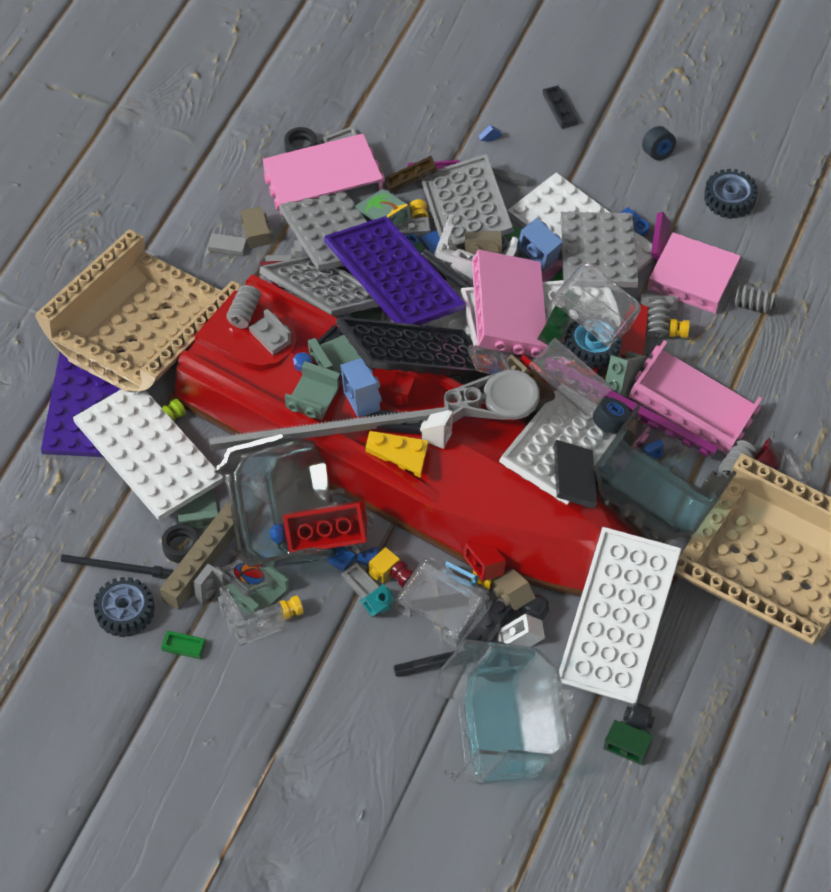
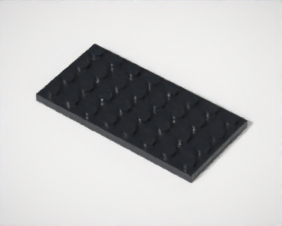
M338 317L336 320V325L362 358L365 365L370 369L410 371L420 374H443L452 377L464 376L466 378H484L494 374L477 365L475 357L484 355L480 350H474L473 342L464 330Z

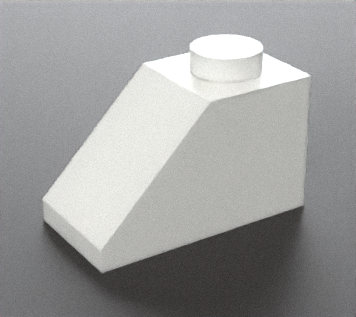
M447 410L434 413L429 416L427 421L424 420L420 428L422 440H427L428 443L444 449L452 435L453 412Z
M525 614L502 627L497 632L498 641L506 643L512 649L531 647L545 639L542 620Z

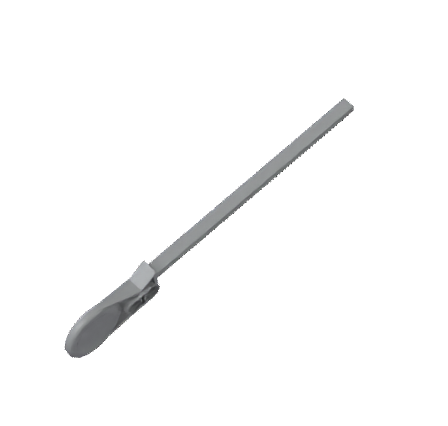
M505 370L449 390L444 395V407L413 412L405 410V413L403 411L399 413L398 411V414L395 412L390 415L388 413L387 415L383 414V416L381 414L377 416L376 414L375 417L373 415L372 417L369 416L367 418L365 416V418L361 417L360 419L359 417L357 419L354 417L353 420L351 418L350 420L347 419L345 421L343 419V421L339 420L338 422L337 420L335 422L332 420L331 423L329 421L328 423L321 422V424L317 423L316 425L315 423L313 425L310 423V425L306 424V426L299 425L297 427L295 425L294 428L293 426L291 428L288 426V428H277V430L273 428V430L270 429L269 431L267 429L263 431L262 429V432L255 431L253 433L251 431V433L247 432V434L245 432L241 434L240 432V435L236 433V435L233 434L232 436L229 434V436H218V438L209 439L210 449L214 451L376 429L377 426L386 424L401 425L403 422L413 424L419 423L420 420L427 421L431 414L447 410L453 412L452 424L463 416L517 420L528 416L535 410L539 403L540 390L536 381L528 374L519 370ZM485 385L483 394H481V391L478 388ZM485 403L488 410L480 409L481 404Z

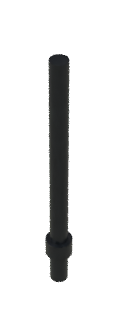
M61 555V562L148 574L155 578L169 577L174 571L163 569L162 566L148 567Z

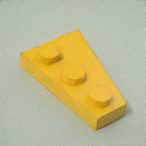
M373 431L369 432L366 452L386 462L391 461L397 464L399 468L414 472L415 476L421 478L428 448L427 440Z

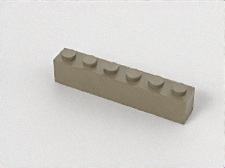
M229 502L224 505L160 588L163 602L177 610L180 609L195 589V579L207 564L213 566L245 524L244 510Z

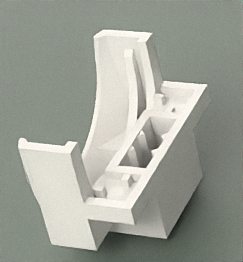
M449 214L434 255L473 283L472 260L475 254L458 249L454 245L450 233L453 228L452 223L455 215ZM513 236L507 249L502 254L514 256L518 243L516 237Z

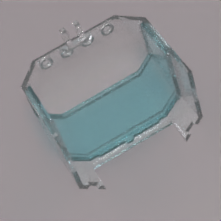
M465 639L440 669L439 678L442 679L440 689H436L435 697L457 700L465 766L460 771L446 769L443 772L446 775H450L453 782L482 785L530 779L536 780L570 744L571 735L568 731V716L566 713L572 712L575 708L574 702L568 701L573 696V693L569 689L562 691V678L560 677L559 668L538 648Z

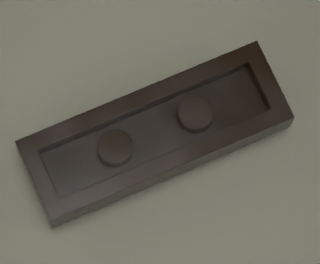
M431 155L385 177V182L390 194L438 172V169Z

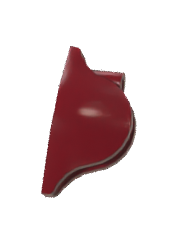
M769 437L754 459L775 470H778L781 466V454L775 450L773 441Z

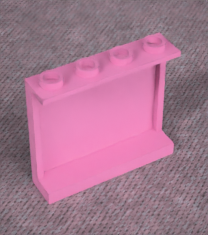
M672 233L649 278L648 290L660 295L678 296L677 301L716 314L719 302L735 269L739 267L741 256L683 235Z

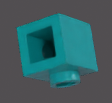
M384 584L360 600L371 617L379 612L385 613L392 608L390 604L395 601L393 592L389 587H385Z

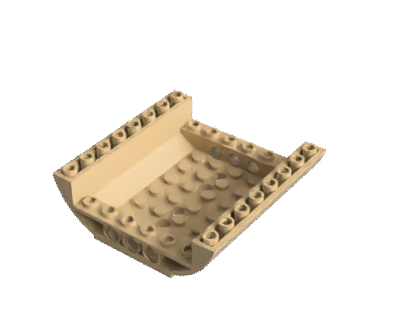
M129 229L43 306L35 316L45 335L68 358L69 362L127 393L129 391H144L151 387L179 359L184 350L187 351L195 343L197 332L234 290L238 291L242 285L231 281L221 291L146 253L144 236Z
M741 453L732 467L730 481L679 556L674 575L814 647L825 636L831 626V497ZM736 547L740 552L733 553L730 548ZM754 556L758 561L750 562L748 557ZM789 574L793 577V580H786L783 575ZM801 584H809L811 589H803Z

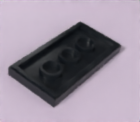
M556 439L554 443L556 497L595 508L597 499L593 450Z

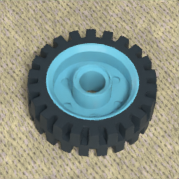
M585 316L581 317L580 320L576 319L570 324L566 332L564 341L566 354L570 355L569 358L572 361L575 359V364L579 365L582 363L584 368L589 365V369H594V366L597 369H601L602 365L606 368L609 365L611 355L617 357L619 355L622 343L621 333L618 332L619 329L617 327L613 328L614 324L612 322L607 324L608 320L605 318L601 321L598 316H596V319H593V316H588V319Z

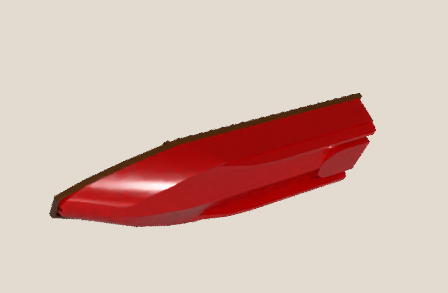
M252 274L246 280L245 286L257 288L262 293V297L259 299L258 305H256L257 308L250 322H248L247 328H237L227 319L226 314L237 294V291L234 290L197 332L195 343L188 351L184 350L179 356L176 367L175 390L169 396L170 401L178 399L184 409L231 435H236V433L240 435V432L241 434H244V432L245 434L247 432L251 433V431L253 433L255 431L262 432V429L263 431H266V429L269 431L270 429L273 430V428L277 430V428L284 429V427L288 428V426L289 428L292 426L294 428L295 425L299 427V425L306 426V424L310 425V423L311 425L314 423L316 425L317 423L321 424V422L328 423V421L331 423L332 420L333 422L336 420L338 422L339 420L343 421V419L346 421L347 419L350 420V418L352 420L354 417L355 419L358 418L344 393L342 373L341 386L322 420L310 418L303 413L293 412L286 408V393L292 395L302 377V372L294 367L293 358L297 353L302 352L310 355L308 340L313 338L318 340L333 325H336L337 318ZM266 309L272 314L275 313L283 325H287L291 330V344L274 355L249 330L250 326L264 318V311ZM372 369L373 377H377L380 383L378 391L382 402H379L380 410L403 411L405 413V410L413 412L444 407L445 393L463 385L443 374H420L410 371ZM396 372L415 376V390L408 406L397 405L389 401V389ZM482 403L480 409L488 410L486 404ZM463 416L452 424V435L444 449L428 443L421 478L415 476L414 472L399 468L397 464L391 461L386 462L366 452L370 431L422 440L421 434L370 429L251 445L300 473L310 468L314 473L316 482L352 502L364 500L365 509L468 566L470 565L464 559L465 542L470 541L496 548L506 559L504 573L513 568L530 585L550 591L582 597L602 527L649 539L599 490L596 489L597 504L595 508L570 501L568 504H565L500 463L499 460L527 426L520 419L502 420ZM674 575L670 589L677 581L678 576Z

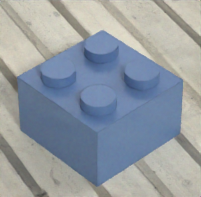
M535 218L521 230L517 248L529 260L541 262V271L543 272L558 260L562 241L559 235L548 229L546 223Z
M362 358L342 364L341 373L344 393L357 417L360 418L380 411L379 402H382L378 391L380 383L377 377H373L372 369L365 365Z

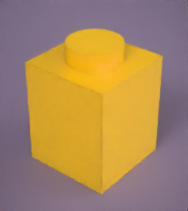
M385 547L369 561V574L373 579L379 580L384 584L391 578L389 575L391 568L400 562V559Z

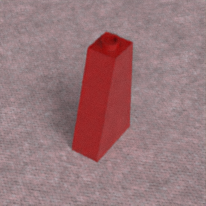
M631 301L619 324L622 332V343L619 353L624 359L629 351L644 355L648 307L641 303Z

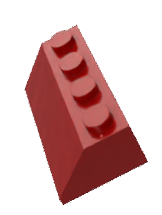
M364 500L289 512L282 515L289 554L367 542V514Z

